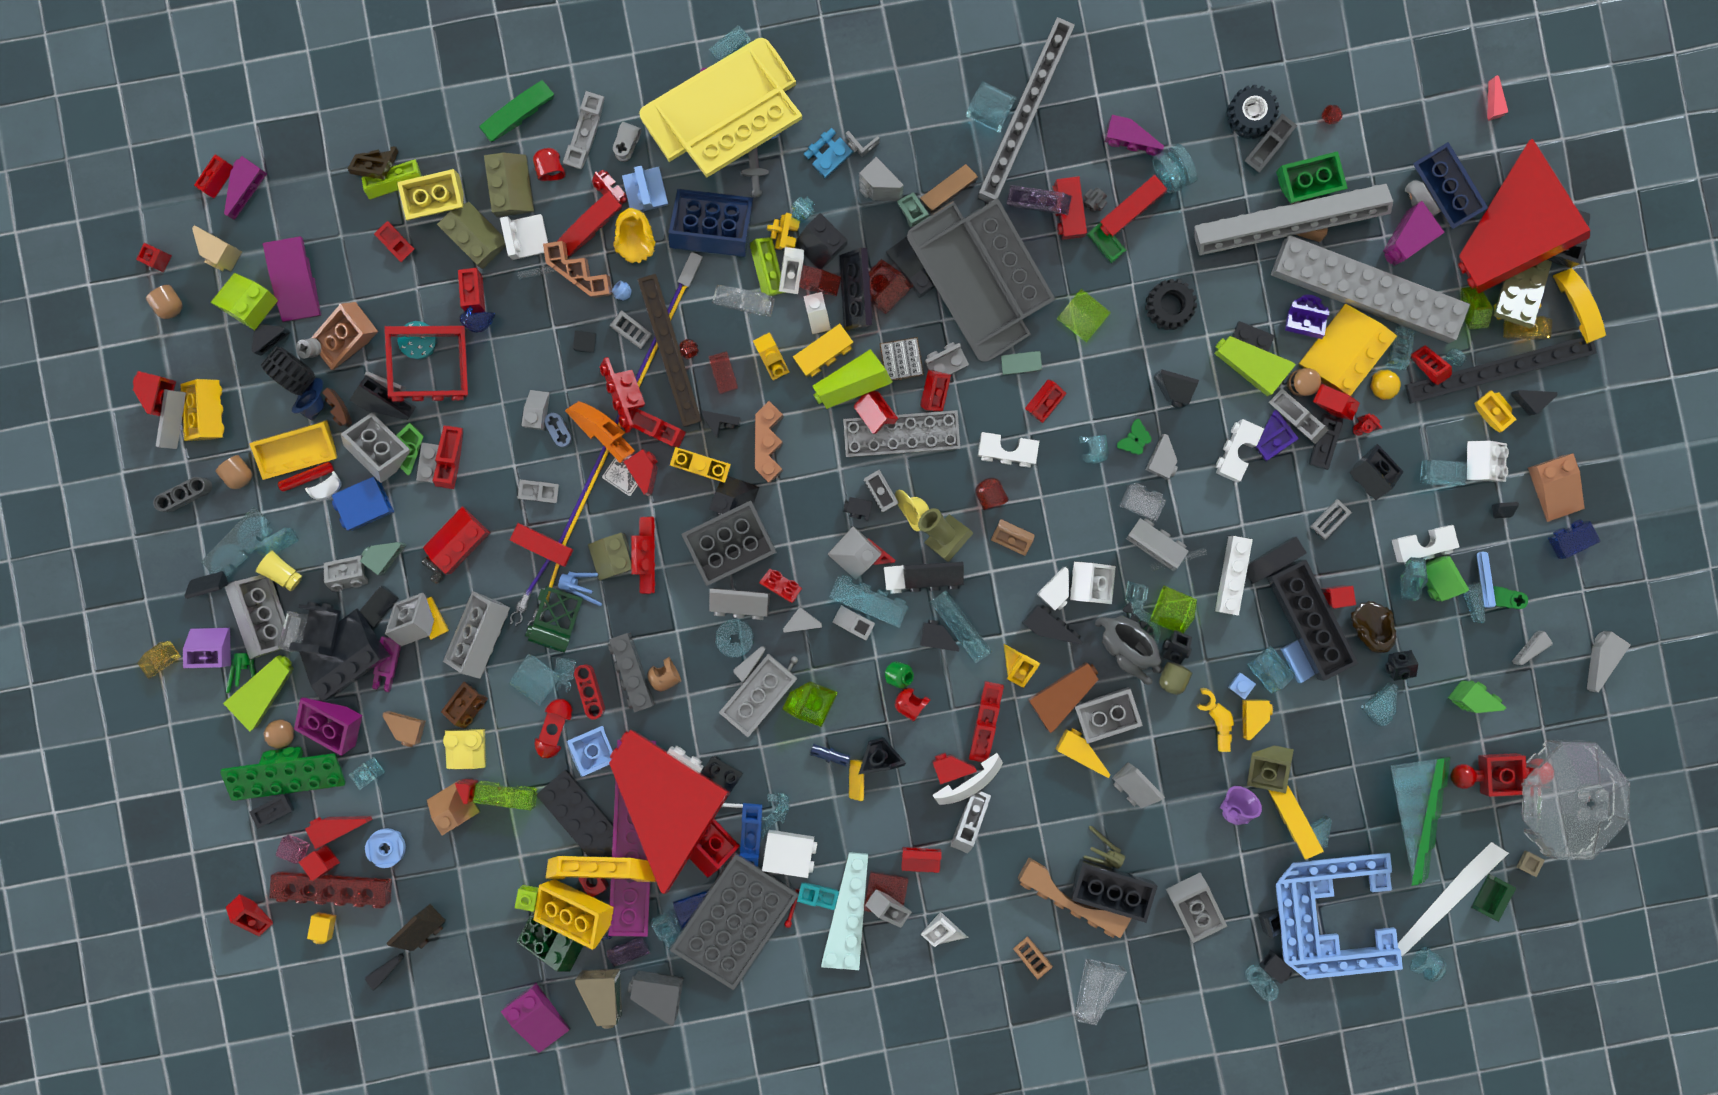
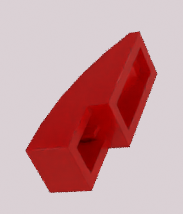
M640 409L629 410L634 429L674 448H679L686 434L685 431Z
M443 426L435 459L437 464L432 480L435 487L455 488L461 456L463 428Z
M517 523L510 538V541L566 567L573 552V549L520 523Z

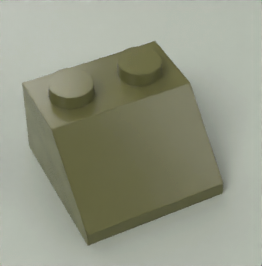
M621 532L588 544L599 581L631 571V551L625 533Z

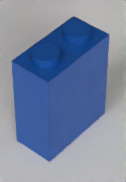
M371 477L331 495L333 498L332 505L336 511H339L341 516L339 519L340 523L348 531L356 530L394 513L382 483L375 477Z

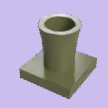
M936 508L924 512L918 522L919 529L929 535V538L924 543L947 562L953 558L973 535L969 528L949 514L944 518Z

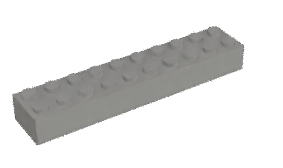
M1291 235L1284 239L1271 272V276L1446 343L1457 340L1470 306L1469 303Z

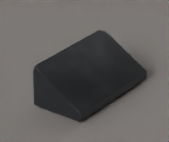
M224 571L192 579L188 584L185 598L203 595L227 586L229 583Z
M380 586L361 608L360 612L367 623L375 627L399 598L385 586Z

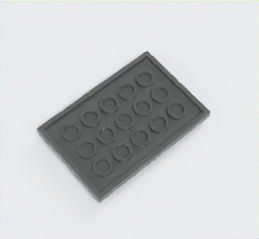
M734 853L669 950L734 990L799 894L739 854Z

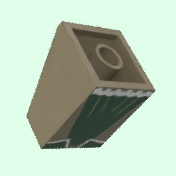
M620 969L582 970L575 979V984L596 1026H602L605 1029L613 1028L622 1016Z

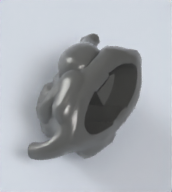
M1122 615L1116 618L1100 617L1096 619L1095 625L1105 628L1102 643L1107 651L1116 657L1119 667L1139 678L1144 684H1152L1153 680L1142 670L1152 667L1154 673L1162 672L1159 649L1154 638L1143 630L1138 622Z

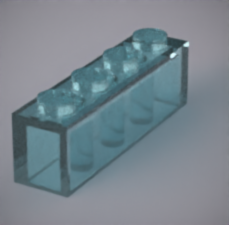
M846 575L837 577L829 596L830 599L900 628L908 606L905 605L906 601L897 597L895 600L888 598V593L878 590L877 593L870 590L871 586L862 582L859 585L852 583L853 578Z

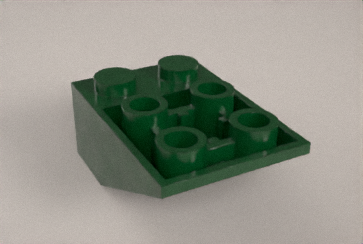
M535 911L532 912L517 943L555 971L570 972L584 945L534 921Z

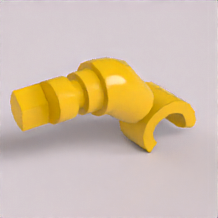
M1201 688V693L1209 695L1210 701L1205 705L1199 703L1197 708L1204 711L1209 710V715L1215 721L1217 731H1220V734L1217 735L1218 751L1231 752L1230 742H1232V734L1229 731H1232V726L1234 725L1233 716L1221 704L1215 703L1216 699L1211 690Z

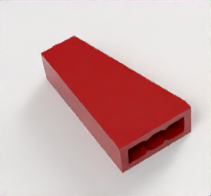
M1153 175L1100 221L1102 224L1100 229L1106 236L1110 234L1114 237L1166 194L1167 188L1156 175Z

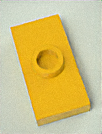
M429 597L427 601L434 619L429 636L430 640L448 632L449 629L433 598Z

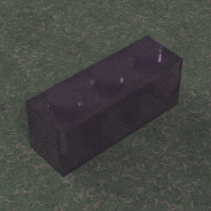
M1010 185L1007 205L1028 210L1068 215L1072 196L1063 192Z

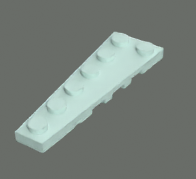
M849 852L821 967L859 970L868 854Z

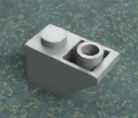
M842 605L833 620V623L864 640L868 639L875 625V622Z

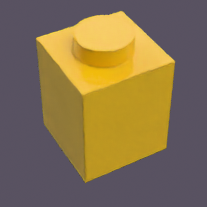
M320 912L312 915L307 939L313 940L316 944H325V942L332 939L336 915Z

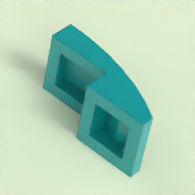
M802 882L797 902L835 910L840 890Z

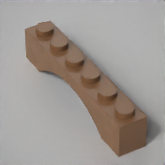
M1028 858L1018 876L1019 881H1021L1020 885L1028 890L1031 888L1035 889L1040 897L1046 900L1049 897L1054 900L1053 904L1061 909H1064V907L1070 909V913L1079 919L1081 917L1086 918L1089 925L1095 928L1100 926L1105 929L1104 933L1112 938L1115 936L1121 938L1132 919L1071 900L1055 886L1047 868L1031 858Z

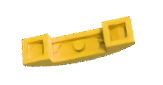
M1570 268L1553 275L1561 293H1566L1581 323L1579 329L1586 343L1588 344L1605 337L1606 332L1597 304L1588 287L1576 271Z

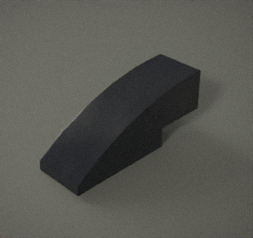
M1292 537L1250 562L1246 574L1252 584L1305 555L1307 552L1298 538Z

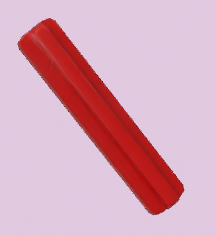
M330 462L324 463L278 482V487L280 491L285 492L334 471L333 465Z

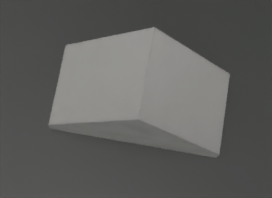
M799 607L783 628V632L822 628V623Z

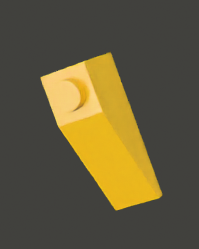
M1073 728L1071 731L1066 729L1055 749L1109 778L1110 773L1090 745L1087 744L1086 740L1081 737L1083 733Z

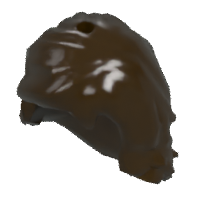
M1374 601L1361 603L1360 607H1355L1356 611L1351 613L1352 625L1356 629L1358 637L1372 652H1389L1396 644L1397 638L1392 611L1388 607L1376 604Z

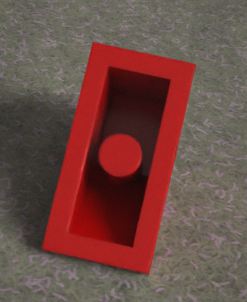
M1323 384L1320 385L1313 401L1334 417L1353 420L1360 404L1350 395Z
M946 753L936 755L935 760H932L940 785L977 772L974 765L951 754L946 755Z
M241 894L226 906L230 923L257 936L263 934L273 924L272 920L253 900Z

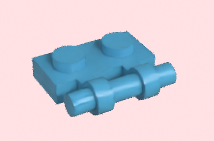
M832 128L827 132H823L820 135L821 138L816 143L808 146V150L803 154L807 159H810L813 155L817 158L812 165L825 179L853 154V150L841 138L836 142L831 139L836 134ZM827 144L829 148L821 154L819 149Z

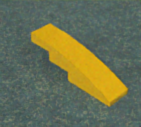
M1287 785L1286 793L1268 790L1284 824L1287 825L1304 859L1306 860L1324 852L1289 786Z

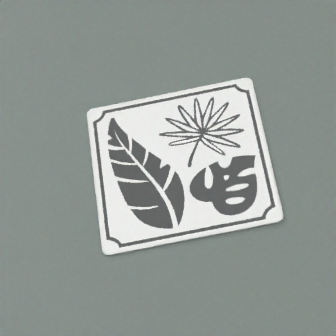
M614 458L602 476L603 479L628 496H631L638 486L624 462L619 463L616 458Z

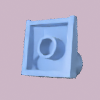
M603 726L566 741L581 777L610 765V755L613 751Z

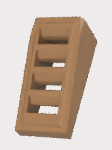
M1028 936L1013 948L1037 980L1053 967ZM1029 944L1031 947L1022 953L1020 950ZM1034 950L1035 954L1027 959L1025 956ZM1039 956L1040 960L1032 965L1030 962ZM1044 963L1045 966L1039 971H1037L1036 968L1040 964Z

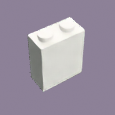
M769 830L762 871L808 878V874L813 873L814 861H811V855L816 854L817 842H814L813 836Z

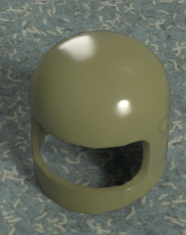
M1166 662L1159 679V684L1166 692L1178 695L1185 691L1193 673L1182 665Z

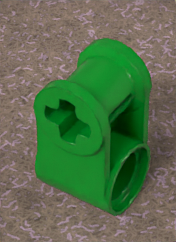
M1493 586L1497 607L1523 609L1527 606L1528 597L1525 593ZM1514 598L1519 599V602H1514Z

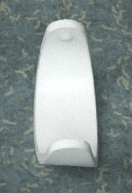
M335 471L322 483L314 487L305 488L311 498L316 500L326 499L340 489L341 481Z

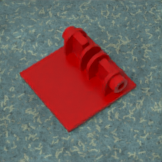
M769 569L759 582L791 603L795 601L802 590L798 583L788 580L779 571Z

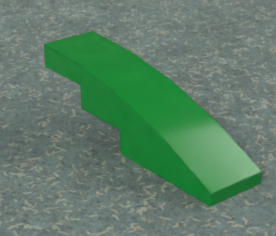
M541 80L503 106L481 124L479 128L492 143L521 125L524 119L538 111V107L553 99L554 93Z

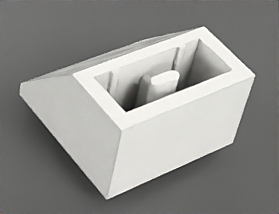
M1468 441L1467 480L1506 482L1508 475L1506 458L1509 454L1507 444L1495 441Z

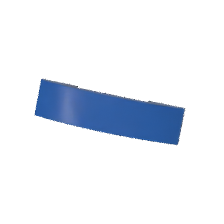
M743 803L740 856L758 867L762 805Z

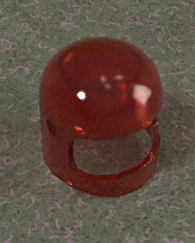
M987 478L976 486L975 493L983 510L1003 505L1009 501L1001 482L996 478Z

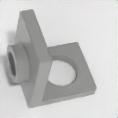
M849 131L845 133L846 139L849 141L848 146L854 153L857 151L861 157L880 143V138L877 136L863 148Z

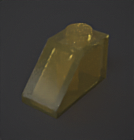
M1537 316L1532 328L1504 320L1503 338L1551 339L1552 319Z
M170 641L160 642L145 652L137 664L146 677L150 679L181 656Z

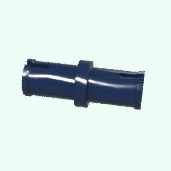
M814 743L810 752L811 756L825 759L828 763L831 761L847 767L850 755L834 751V748L830 747L828 749Z

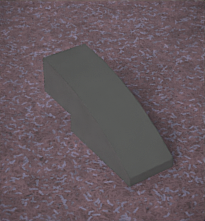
M1281 114L1245 159V162L1260 173L1297 125L1284 114Z

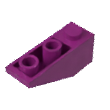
M1111 115L1104 142L1109 143L1108 145L1112 147L1124 146L1130 151L1142 150L1152 156H1156L1163 151L1164 145L1132 119Z

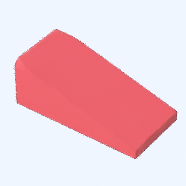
M1498 75L1488 82V121L1501 118L1508 113Z

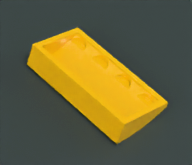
M327 420L249 443L263 480L337 459L333 437Z

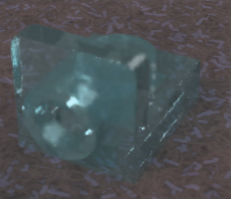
M373 757L356 768L349 776L358 789L361 790L384 774L385 771Z

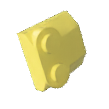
M485 729L445 730L443 743L446 752L447 769H477L486 767Z

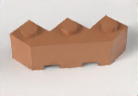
M558 241L543 244L546 264L593 298L612 295L610 276L605 274L590 277L588 260L586 258L568 260L565 242Z
M770 401L755 414V469L768 483H771L783 471L770 456L783 444L771 429L784 416Z

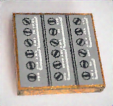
M917 337L880 343L883 366L892 381L924 376Z

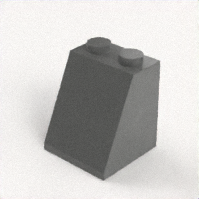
M638 970L636 976H632V980L629 982L628 993H631L630 1000L668 1025L674 1026L678 1016L684 977Z

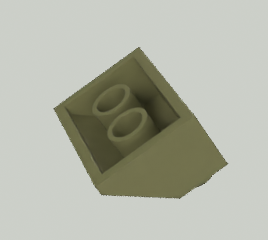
M512 153L484 155L492 213L496 217L535 212L527 156Z
M470 202L463 204V208L451 210L437 224L481 269H484L506 247L504 236Z

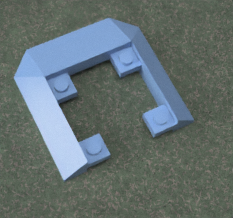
M1390 853L1294 862L1290 865L1276 883L1285 963L1305 979L1403 969L1401 950L1398 948L1397 933L1394 927L1374 929L1376 947L1340 950L1339 935L1337 933L1319 935L1315 898L1334 897L1332 879L1369 875L1371 892L1392 890Z

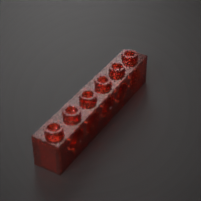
M276 872L271 875L269 898L276 899L277 902L295 900L296 903H307V901H315L314 904L318 905L333 902L335 906H344L346 903L353 904L354 907L372 905V908H384V906L391 902L392 879L322 875L312 881L306 873ZM290 884L295 886V892L290 890ZM309 885L315 888V893L309 891ZM328 886L334 889V895L328 892ZM347 888H351L353 890V896H350L347 893ZM366 889L372 891V897L367 896Z

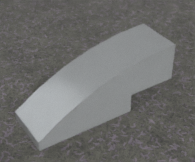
M1281 389L1269 401V404L1314 444L1328 431L1324 424L1285 390Z

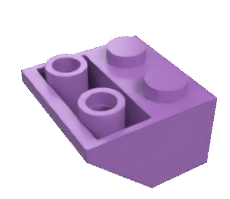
M230 628L190 629L183 647V668L231 666Z

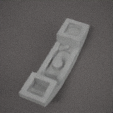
M588 91L585 92L580 107L581 114L571 144L568 145L563 164L582 170L597 132L605 99L604 96Z

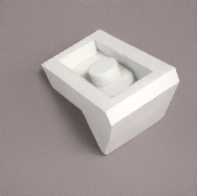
M822 292L803 296L812 335L831 330Z

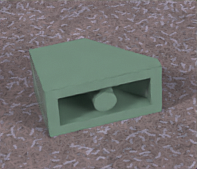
M395 542L367 547L361 555L362 559L360 562L377 575H384L406 544L404 542Z

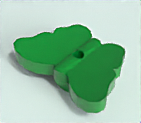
M1136 419L1131 425V433L1127 435V438L1121 439L1116 447L1126 452L1130 451L1132 454L1140 455L1143 453L1145 444L1150 443L1152 438L1149 432L1145 431L1146 428L1142 425L1141 420Z

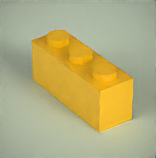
M838 324L794 355L793 359L806 377H814L821 372L820 368L825 364L827 367L837 360L835 357L841 353L845 355L850 352L853 341L842 325Z

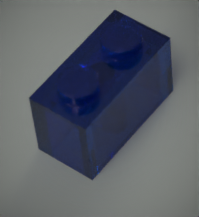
M1580 519L1572 522L1570 528H1561L1553 532L1554 535L1549 537L1548 540L1558 559H1567L1601 542L1591 521H1582Z

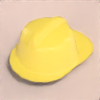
M897 490L895 497L899 508L913 530L920 531L918 522L922 514L929 510L928 505L921 498H910L903 490Z

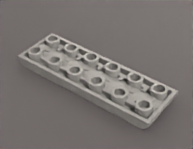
M958 410L896 415L898 420L895 424H884L876 434L870 431L862 418L843 419L846 457L960 449Z

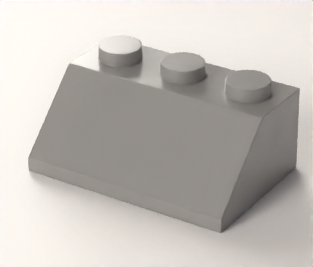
M877 157L859 173V187L861 188L859 191L864 197H870L872 200L898 201L902 198L904 185Z
M372 412L341 433L343 446L380 483L397 472L410 452V449Z
M1140 518L1126 539L1172 571H1175L1188 553V550L1185 549L1187 546L1179 540L1174 542L1169 538L1171 535L1166 531L1155 529L1153 527L1155 524L1146 518L1142 520Z
M710 588L709 611L714 612V616H725L726 613H732L735 618H744L745 615H752V619L763 620L764 616H768L770 593Z

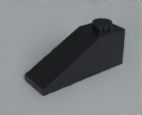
M365 375L350 398L351 402L366 411L406 420L410 418L416 406L406 400L393 402L392 399H388L387 388Z

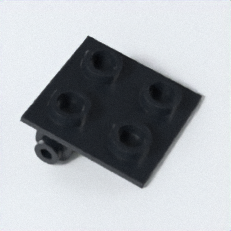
M715 755L710 758L701 774L730 793L743 774L741 771L722 762Z

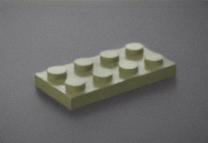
M1545 260L1503 281L1493 316L1532 328L1535 324L1552 261Z

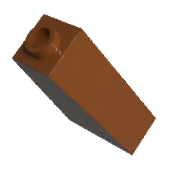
M1085 662L1028 699L1049 733H1052L1099 680L1096 676L1098 671L1093 664L1089 665Z

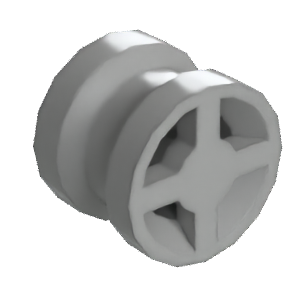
M315 338L302 339L296 344V352L304 359L317 357L321 353V344Z

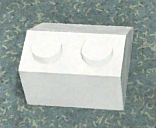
M1074 562L1070 600L1112 604L1116 566Z

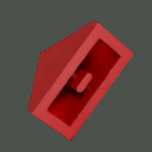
M144 243L136 260L164 272L172 255Z

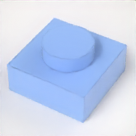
M1239 672L1228 688L1242 699H1246L1256 684Z

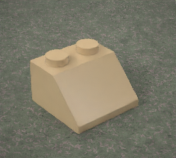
M194 225L192 230L199 255L206 258L205 263L221 271L224 269L232 271L242 251Z

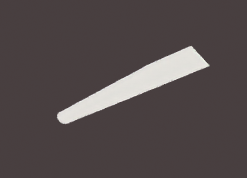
M1491 842L1476 856L1399 941L1398 948L1401 950V956L1408 952L1509 853Z

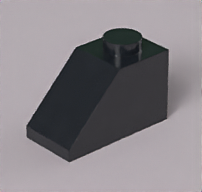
M928 619V623H923L921 646L959 652L958 645L943 625H939L940 621Z

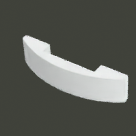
M997 753L981 763L984 768L983 771L954 790L947 785L933 794L934 799L939 805L959 802L983 789L998 773L1003 764L1001 758Z

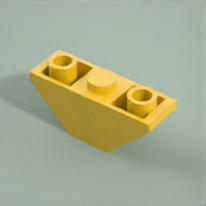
M675 447L670 466L723 483L726 482L731 464Z

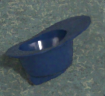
M315 378L301 396L298 395L292 407L293 413H300L309 420L316 419L324 407V400L320 394L323 388V380Z

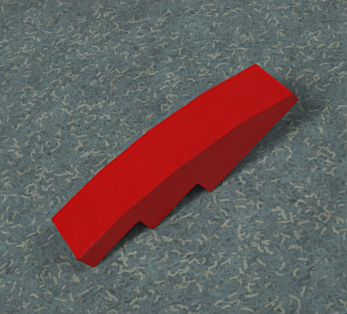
M610 191L594 203L558 239V241L566 243L568 258L596 235L595 233L609 222L608 219L622 208Z
M987 681L984 683L969 760L984 762L990 756L1004 689L1002 684Z

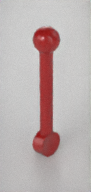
M798 897L792 904L788 919L784 923L786 928L792 926L791 919Z

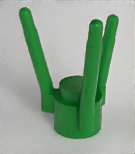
M247 653L233 654L226 693L230 692L235 669V687L239 686L241 670H246L247 666L250 668L251 676L254 677L256 675L254 659H249Z

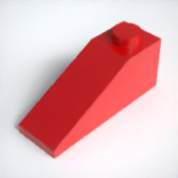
M371 816L327 817L323 820L321 817H318L309 822L311 826L305 828L314 848L317 849L373 819Z

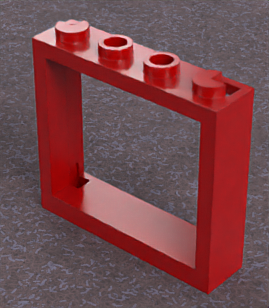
M385 326L388 399H392L393 402H402L404 398H412V401H424V398H432V401H443L445 397H452L453 401H460L468 396L465 326ZM458 336L461 390L394 392L391 337Z

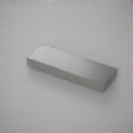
M164 389L156 441L157 447L177 449L186 396L185 392Z

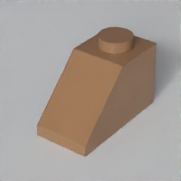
M391 711L383 713V718L396 740L402 741V745L413 747V745L420 743L426 721Z

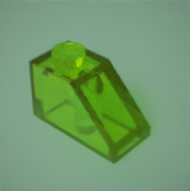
M1461 288V301L1470 304L1464 319L1468 328H1488L1493 308L1484 292L1478 294L1475 288Z

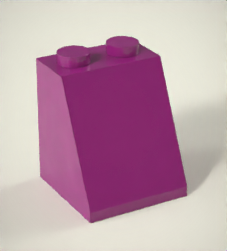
M1423 201L1405 212L1383 250L1386 260L1393 264V266L1406 260L1445 233Z

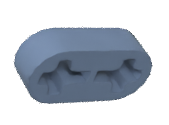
M556 413L548 414L545 418V426L555 444L560 447H568L572 442V435L563 418ZM552 417L559 420L556 422L558 429L554 425L549 424ZM561 431L564 436L567 435L566 443L558 441L561 438L558 432Z

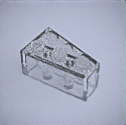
M1086 959L1075 1011V1017L1078 1022L1092 1025L1098 1024L1127 973L1123 966Z

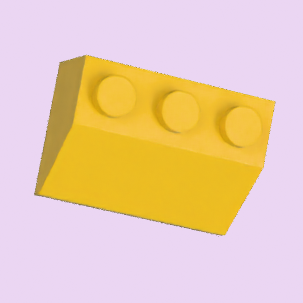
M195 379L182 383L181 391L186 393L182 415L184 441L222 438L224 425L221 416L223 414V406L220 400L222 387L219 380Z

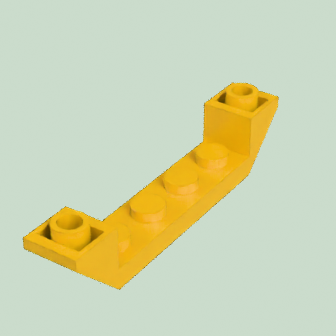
M557 856L548 859L546 879L580 877L656 882L649 862L635 858Z

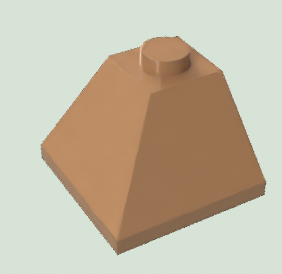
M455 783L427 800L431 818L441 835L446 834L480 812L474 801L468 804L463 803Z

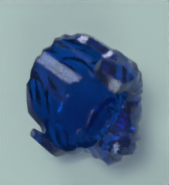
M471 306L466 309L465 313L460 315L462 325L476 333L485 331L492 324L495 317L493 312H479L473 315V308Z

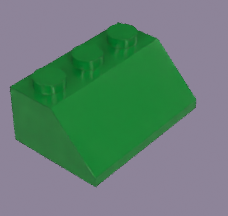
M1338 151L1282 165L1276 171L1281 191L1290 204L1348 189Z

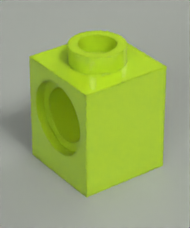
M522 885L517 892L515 908L534 912L538 887Z

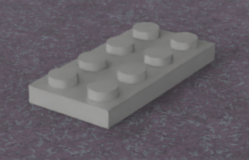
M767 654L719 713L745 736L749 737L798 678L770 654Z

